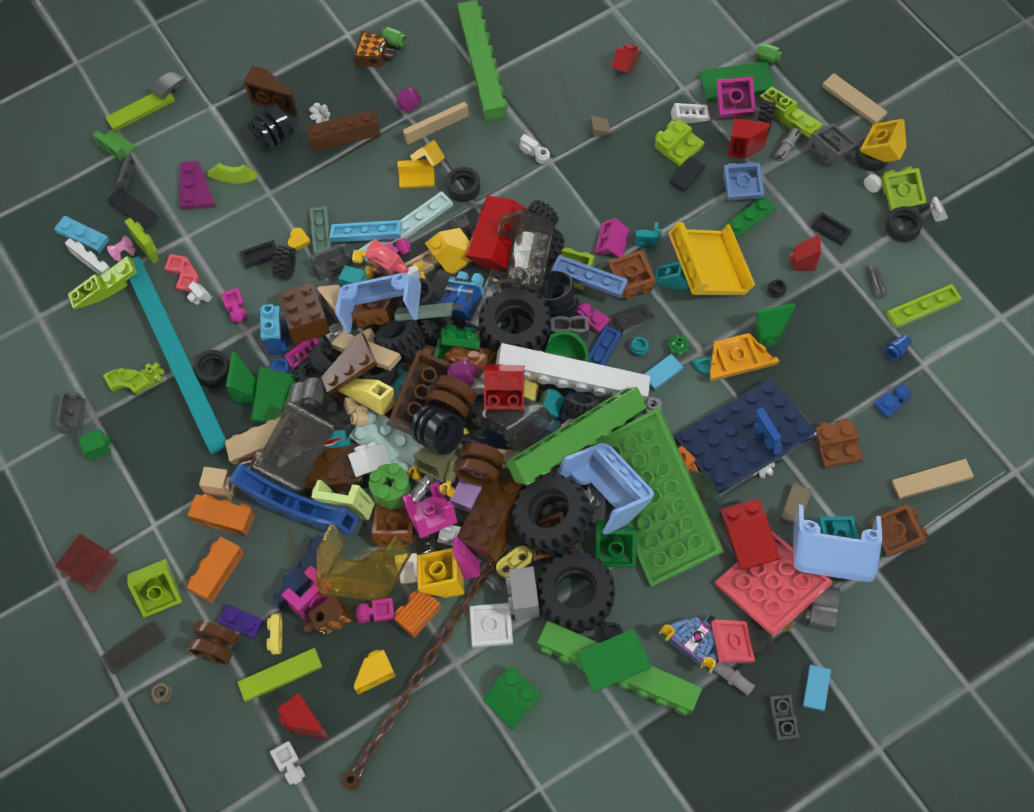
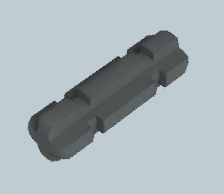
M875 263L870 264L867 267V271L871 275L869 277L873 289L876 290L875 295L877 298H883L887 292L885 287H883L884 283L880 272H878V265Z

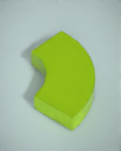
M218 163L208 171V176L225 183L242 184L257 179L258 173L246 165L229 167Z
M120 368L103 375L113 392L128 388L138 395L152 385V382L145 375L136 370Z

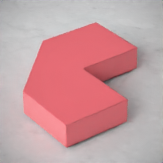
M169 255L164 270L166 273L180 275L175 287L176 290L184 293L193 292L188 286L193 281L198 283L200 278L190 261L184 256Z

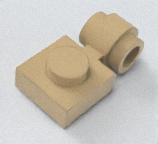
M345 398L344 406L347 414L351 415V424L359 427L367 425L369 422L368 408L352 398Z

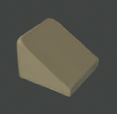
M590 116L593 137L611 134L606 118Z

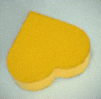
M294 228L290 232L291 237L288 239V245L296 251L311 243L301 228Z

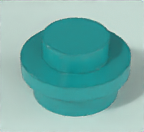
M637 337L630 343V350L635 355H644L649 349V343L643 337Z

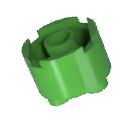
M397 463L381 465L377 470L370 473L369 488L375 503L380 507L391 510L402 507L404 505L402 496L411 493V486L406 471Z

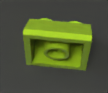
M166 559L127 574V584L143 618L182 603L174 575Z

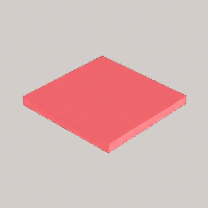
M772 531L780 560L741 571L738 562H736L715 581V586L774 637L832 585V580L827 576L798 571L793 565V548Z

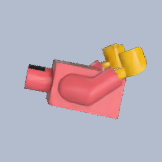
M376 239L372 241L365 252L355 250L352 255L354 263H362L363 257H366L372 266L364 268L368 280L374 278V273H385L391 276L399 273L407 274L409 268L404 266V262L397 253Z

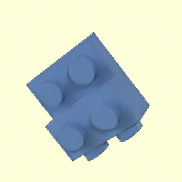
M747 162L745 164L730 163L724 165L723 179L727 200L764 198L760 163Z

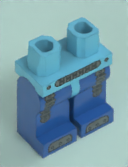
M459 271L456 278L450 277L449 284L445 288V294L441 301L437 300L435 304L453 302L454 309L451 317L453 319L471 321L481 296L485 293L482 287L485 279L481 274L474 273L470 280L468 273Z
M272 304L263 305L260 308L261 340H264L269 356L288 353L286 319L280 320L279 306Z

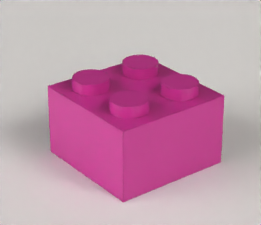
M753 76L717 80L716 92L719 119L754 116L756 110Z

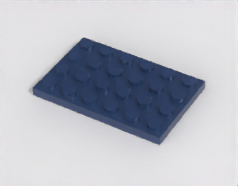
M770 378L675 434L674 439L679 446L682 445L696 458L695 465L716 494L720 495L817 436V432ZM762 407L782 437L780 439L782 441V452L774 455L771 449H767L763 435L758 434L754 426L756 423V410Z

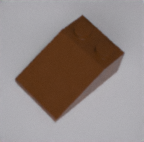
M252 66L244 80L250 103L263 107L273 103L284 113L298 116L293 93L265 68Z

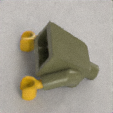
M460 443L453 452L445 455L439 454L428 447H422L413 454L415 466L408 469V475L415 481L422 478V472L441 482L446 480V483H443L439 490L444 496L447 494L449 497H453L455 489L451 484L455 481L457 462L461 460L459 452L462 449V444Z

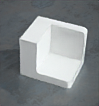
M417 553L397 556L401 584L418 583Z

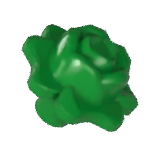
M677 334L675 337H670V342H668L667 346L671 349V353L681 355L689 351L688 348L691 344L686 336L682 337L680 334Z

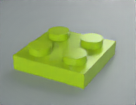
M131 218L125 220L124 222L134 241L153 264L158 262L159 258L156 254L158 250L154 246L151 237L148 234L145 235L144 229L139 222L134 223Z

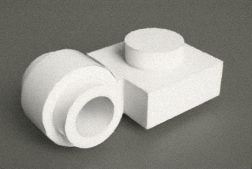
M524 134L520 138L519 148L525 154L535 156L536 161L540 164L548 162L549 150L539 147L537 141Z
M289 741L270 751L280 772L287 769L288 772L284 775L290 785L293 783L296 785L303 781L302 778L305 777V774L300 765L297 767L294 765L300 760Z

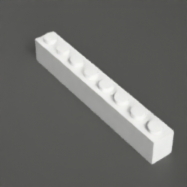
M504 343L501 344L497 353L496 365H525V380H535L541 384L549 383L559 388H572L577 392H590L596 396L612 397L626 387H638L643 400L645 401L648 398L649 375Z

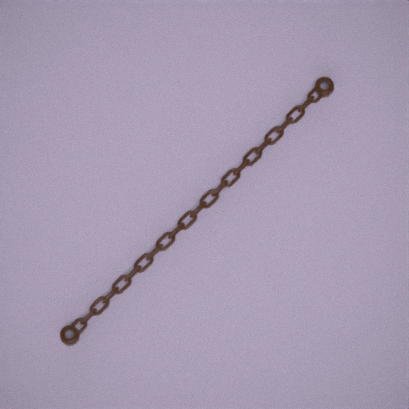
M515 527V531H512L510 537L516 535V533L518 532V530ZM507 542L499 557H501L508 547ZM490 560L484 563L480 569V577L466 591V599L453 611L452 620L449 625L444 626L437 637V644L434 648L428 650L423 658L424 664L420 670L415 671L411 676L408 689L405 693L399 695L394 703L395 709L390 716H386L379 726V734L366 746L361 762L356 763L351 771L344 775L343 784L348 790H356L360 786V777L365 770L364 764L379 749V741L382 736L390 732L395 723V716L398 711H402L410 700L409 694L413 688H417L422 682L427 666L432 665L438 657V649L442 643H446L453 633L452 627L456 621H460L467 611L466 606L468 602L477 596L481 589V582L493 571L494 561ZM488 565V567H491V569L486 575V573L483 572V570ZM474 586V588L477 590L472 596V594H469V592ZM460 608L461 610H464V611L462 612V614H461L460 617L458 618V616L455 615V614H456V612L458 611V609ZM446 630L447 632H449V634L444 640V638L441 636L443 632ZM432 651V654H435V656L430 662V660L427 659V657ZM416 674H418V676H421V678L415 685V682L412 681ZM403 696V699H406V701L401 707L397 704ZM388 720V722H392V723L390 724V726H389L388 729L386 730L385 728H382V727L384 726V724H385L386 721ZM373 743V745L376 746V748L371 754V752H367V750ZM357 766L358 769H361L359 774L354 772ZM349 777L355 778L352 784L347 782Z

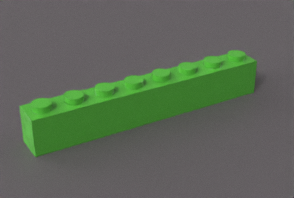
M477 0L458 3V15L485 121L505 117V110L508 109L507 101L502 97L504 96L503 86H499V82H501L500 74L495 71L497 63L495 58L492 59L494 53L492 45L489 46L488 44L490 42L489 33H485L487 26L485 19H482V6H478Z
M626 387L506 461L515 483L524 485L533 483L537 476L549 473L555 465H561L564 457L581 451L585 446L595 444L597 442L596 439L611 434L612 429L625 425L627 423L626 420L641 415V411L647 407L638 387Z
M547 621L537 642L541 653L547 656H557L561 662L568 665L573 663L581 671L583 669L576 653L599 644L550 621ZM653 666L616 684L621 689L628 690L629 688L636 691V694L642 698L647 699L650 697L656 700L655 703L662 707H667L668 705L675 708V712L683 716H687V714L692 715L702 690L697 685Z

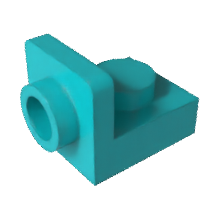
M658 222L654 224V231L647 229L636 230L635 246L657 247V240H661L662 229H658Z

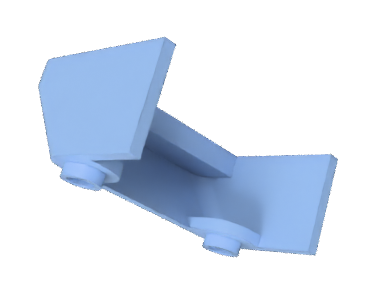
M399 273L346 284L338 292L335 314L345 331L351 333L353 320L351 314L355 305L403 296V301L412 318L418 320L421 282L415 275Z
M605 443L594 445L564 457L556 473L564 475L565 478L570 476L578 484L586 485L592 483L613 505L615 509L611 511L610 519L602 531L604 535L626 526L650 503L654 496L653 490L610 445Z
M799 505L793 525V565L798 571L871 582L875 579L878 572L882 545L881 516H876L872 529L864 530L860 540L820 534V527L816 522L804 520L803 505Z

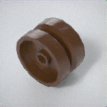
M447 375L439 376L434 385L435 390L430 392L426 404H431L453 413L464 422L469 413L468 408L472 407L477 398L476 392L465 382Z
M465 443L460 453L461 460L456 465V476L464 482L475 486L487 488L496 486L500 476L499 470L503 466L504 455L497 449L485 444Z
M197 621L192 631L196 637L189 639L186 650L204 660L228 665L233 655L228 648L236 646L239 635L218 624Z

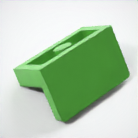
M98 130L93 134L98 146L122 162L128 153H132L136 149L135 145L113 130H110L105 135Z

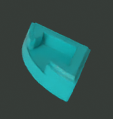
M711 356L693 360L692 364L698 372L710 376Z

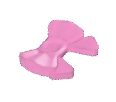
M124 236L121 242L115 246H107L109 254L114 260L119 262L121 261L122 251L126 250L132 256H134L136 251L127 236Z

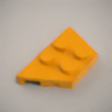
M750 333L715 341L712 350L709 380L711 382L778 365L779 359L776 356L773 358L766 351L767 348L758 343Z

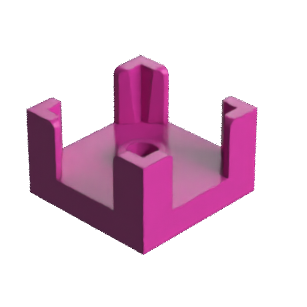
M439 481L430 485L432 497L414 504L412 494L402 496L407 515L420 538L458 523L451 501H446L445 496L439 490L441 486Z
M312 566L304 572L313 581L311 583L312 587L301 598L290 588L282 594V597L288 602L287 605L304 622L310 618L309 612L334 594L328 580Z

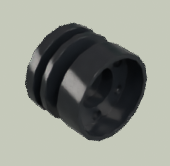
M273 103L262 110V116L256 114L254 118L249 119L247 122L256 140L269 151L280 144V139L286 140L294 133V128L288 117Z
M553 271L541 276L537 280L535 293L540 295V299H544L547 303L551 318L556 316L570 318L577 312L579 300L573 280L569 274Z
M430 404L419 409L414 415L410 432L412 439L416 443L445 455L453 452L461 443L464 435V424L459 416Z

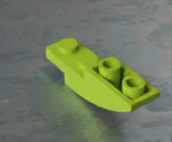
M774 87L769 88L760 95L761 101L776 103L773 115L788 129L797 128L799 129L798 131H801V133L810 138L812 133L823 128L821 122L797 108L796 101Z
M126 256L101 276L94 274L68 293L73 309L83 308L104 300L128 286L127 280L138 273L132 258Z

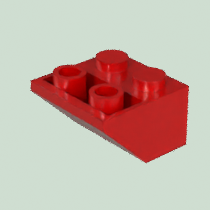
M734 118L728 157L746 159L765 148L770 123Z
M486 365L484 369V409L524 410L525 365Z

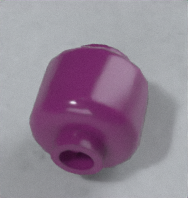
M407 87L396 95L398 101L395 103L400 111L404 109L405 112L409 113L420 106L422 98L415 88Z
M463 359L451 364L450 370L447 373L448 376L457 378L468 385L475 382V375L478 374V370L474 363L471 364L469 360Z

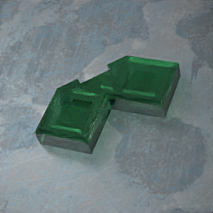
M689 469L688 472L697 492L702 494L701 501L708 517L717 519L723 499L713 485V481L708 474Z

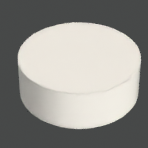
M870 174L864 179V186L870 192H878L883 186L882 180L875 174Z

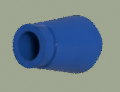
M903 335L887 344L885 349L886 356L891 360L900 359L912 343L911 338L908 335Z

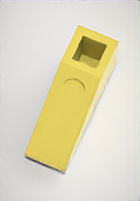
M356 378L339 389V392L382 416L395 405L393 388L379 380Z

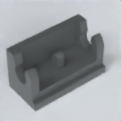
M345 243L311 256L320 280L342 272L345 265L354 267Z
M61 391L55 426L62 434H81L86 399L78 392L71 396L67 391Z

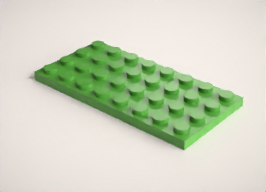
M659 408L598 439L595 444L591 445V447L600 443L610 445L654 492L650 503L627 524L637 529L636 553L651 587H655L724 553Z

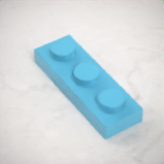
M65 215L54 228L56 233L68 239L70 238L74 242L78 241L83 246L99 254L109 242L108 236Z

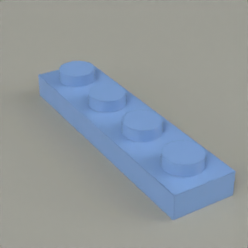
M558 255L552 268V272H565L570 275L574 282L618 298L622 297L628 283V279Z

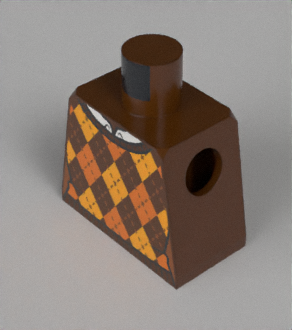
M361 31L353 55L355 67H382L385 58H395L396 50L388 48L385 37Z
M334 595L309 612L311 621L304 624L303 628L308 636L317 631L323 635H328L353 622L355 619L347 603Z

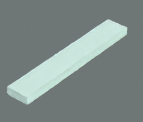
M442 191L401 219L403 226L400 239L404 237L407 239L451 208L453 202ZM384 239L377 241H379L383 245L392 242L393 246L395 247V241L399 239ZM370 241L369 243H367L365 246H363V247L360 248L359 250L365 252L366 249H367V248L370 246V244L372 243V241ZM363 257V260L367 263V265H371L369 260L366 257Z

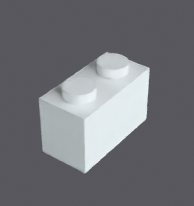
M376 442L364 444L354 448L355 452L348 454L356 477L377 470L381 465L391 464L384 443L378 445Z

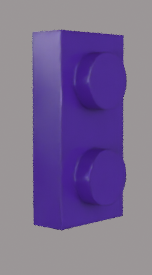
M227 604L218 623L255 640L264 620Z

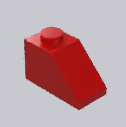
M814 236L794 246L793 253L789 255V263L793 264V271L816 270L821 255L820 236Z

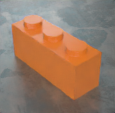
M196 494L187 515L193 523L244 537L248 536L255 518L250 506L245 504L235 505L227 499L216 500L208 494H203V496Z
M220 536L211 545L208 556L200 562L196 574L190 577L187 586L188 590L197 597L212 604L244 555L241 547Z

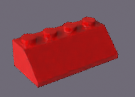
M486 196L465 257L493 274L506 269L527 208L510 198Z

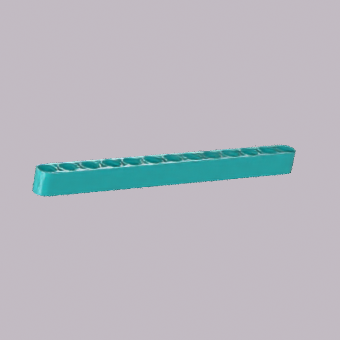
M137 256L132 260L138 273L129 278L212 455L226 448V438L140 256Z

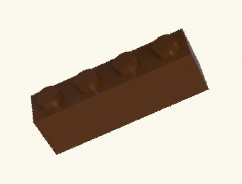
M375 109L307 125L314 152L381 135Z

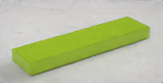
M171 92L165 99L150 94L105 118L112 130L116 132L175 102V99Z
M950 284L890 309L886 312V315L896 329L956 304L962 298L953 284Z
M313 648L240 680L238 685L244 701L248 702L320 670L323 666L316 649Z

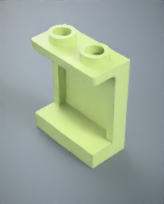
M317 480L312 490L311 498L315 501L346 508L359 517V519L369 520L375 501L358 485L351 486L349 495L334 493L322 480Z

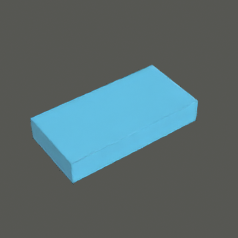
M670 354L644 375L650 376L649 386L656 391L680 373L684 367Z
M814 665L809 666L803 707L822 712L825 711L831 669Z

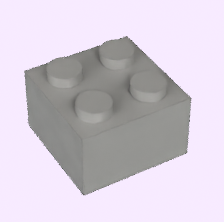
M534 567L509 569L510 576L506 577L508 595H512L508 597L510 614H515V621L540 618Z

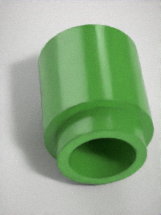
M390 27L383 29L380 35L387 39L389 46L395 48H403L407 40V36L403 32Z
M766 43L759 44L755 57L759 58V60L767 61V63L773 65L779 62L782 56L779 47Z

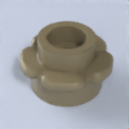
M165 683L155 685L151 691L153 701L158 704L169 701L170 694H172L171 687L166 686Z

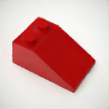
M758 498L720 509V523L741 571L780 560L766 514Z

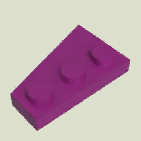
M198 161L181 162L179 204L181 210L216 207Z

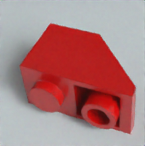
M630 43L617 47L611 67L626 73L631 72L642 50L637 49L638 46Z

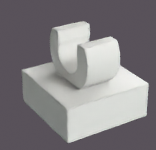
M194 281L188 286L193 292L187 298L196 305L202 300L209 302L213 298L202 285Z
M338 322L328 327L330 334L324 336L331 343L342 331H346Z
M451 525L441 529L437 542L453 546V539L457 537L461 527Z

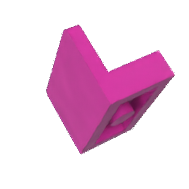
M616 218L602 222L595 253L598 256L611 253L616 258L622 257L625 251L629 228Z

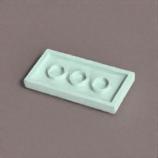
M368 409V424L363 427L356 426L349 436L360 445L376 442L377 445L384 443L391 463H397L408 475V469L415 466L413 454L424 446L416 443L411 435L386 425L389 419L388 416H382Z

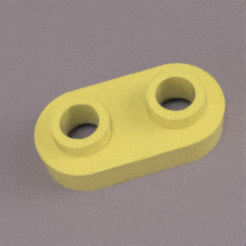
M519 546L500 559L496 565L498 576L502 579L510 576L509 572L503 571L505 567L517 569L529 566L532 562L531 550L526 546ZM522 555L526 557L523 561L519 559Z
M278 613L272 614L271 618L267 620L268 631H270V638L267 639V650L271 651L272 655L282 653L283 623L282 615Z

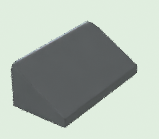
M131 153L126 155L113 188L115 191L118 188L126 191L136 164Z

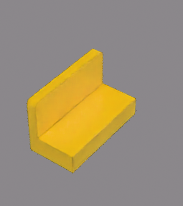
M435 140L410 155L413 162L425 155L432 167L445 158Z
M428 159L416 160L414 162L413 160L398 161L399 187L401 189L435 186L434 166H431Z

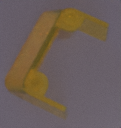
M330 524L316 551V586L320 593L367 601L387 598L411 556L399 535L394 536L387 550L372 552L366 561L341 558L340 555L347 544L336 526Z

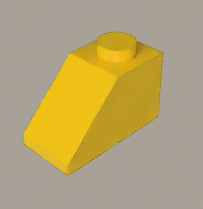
M375 650L364 659L354 684L358 695L396 677L384 650Z

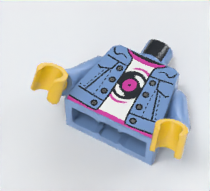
M708 615L704 622L694 617L692 620L687 618L671 625L663 626L659 634L665 633L667 635L666 641L671 638V645L701 669L703 666H707L710 669L709 673H712L719 659L711 624L712 621L717 620L714 616Z

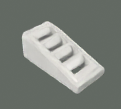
M674 103L671 110V117L674 121L681 119L688 124L710 120L707 105Z

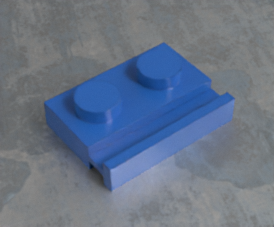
M764 408L757 409L756 423L754 424L758 434L763 435L764 443L768 450L771 449L774 455L781 453V435Z

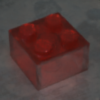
M79 534L55 567L62 574L94 593L118 560L112 553Z

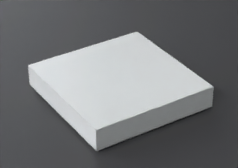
M509 603L470 606L472 648L513 645Z

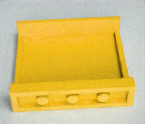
M677 222L668 232L692 295H746L755 286L730 224L722 231L688 230L684 222Z

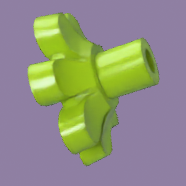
M148 363L145 365L146 369L140 370V373L152 382L151 386L155 385V381L160 383L163 380L160 375L165 374L163 369H159L160 365L158 363L153 365Z

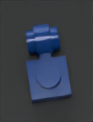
M900 384L893 390L894 396L887 392L873 406L888 419L902 407L900 401L905 403L911 398V390L906 385Z

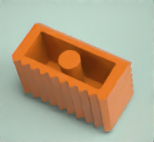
M414 591L410 595L408 604L405 607H399L395 612L396 617L394 618L395 622L413 638L419 634L441 609L440 603L430 594Z

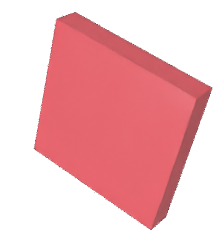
M714 620L711 622L720 663L755 662L746 621Z

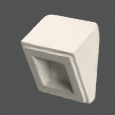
M934 197L929 207L934 220L937 222L948 219L942 203L937 197Z

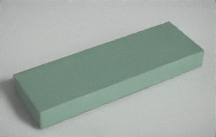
M327 206L309 208L314 255L332 248L329 239L330 225Z
M453 302L419 306L418 319L451 316L454 309ZM407 307L397 308L395 312L396 321L414 320Z

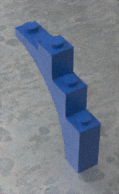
M243 464L237 465L229 480L230 483L251 496L254 502L265 510L281 512L294 522L309 523L322 533L351 536L359 520V517L346 508L323 504L295 494L263 478Z

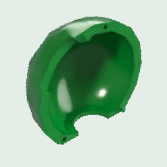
M559 331L549 336L545 353L588 362L589 352L586 343L579 335L571 331Z

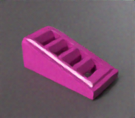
M318 337L300 343L284 355L293 371L297 369V364L301 365L300 361L302 359L305 362L306 357H309L306 349L311 351L313 345L321 342ZM302 352V354L304 355V357L301 358V356L299 355V353ZM293 356H295L298 360L296 363L292 358Z
M455 537L453 539V554L464 578L469 579L480 576L479 560L458 537Z

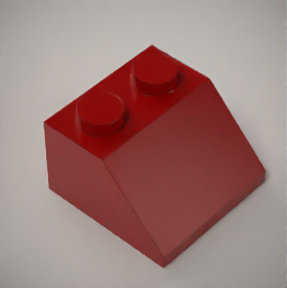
M300 694L278 708L281 713L278 718L288 732L293 730L296 735L320 739L329 737Z

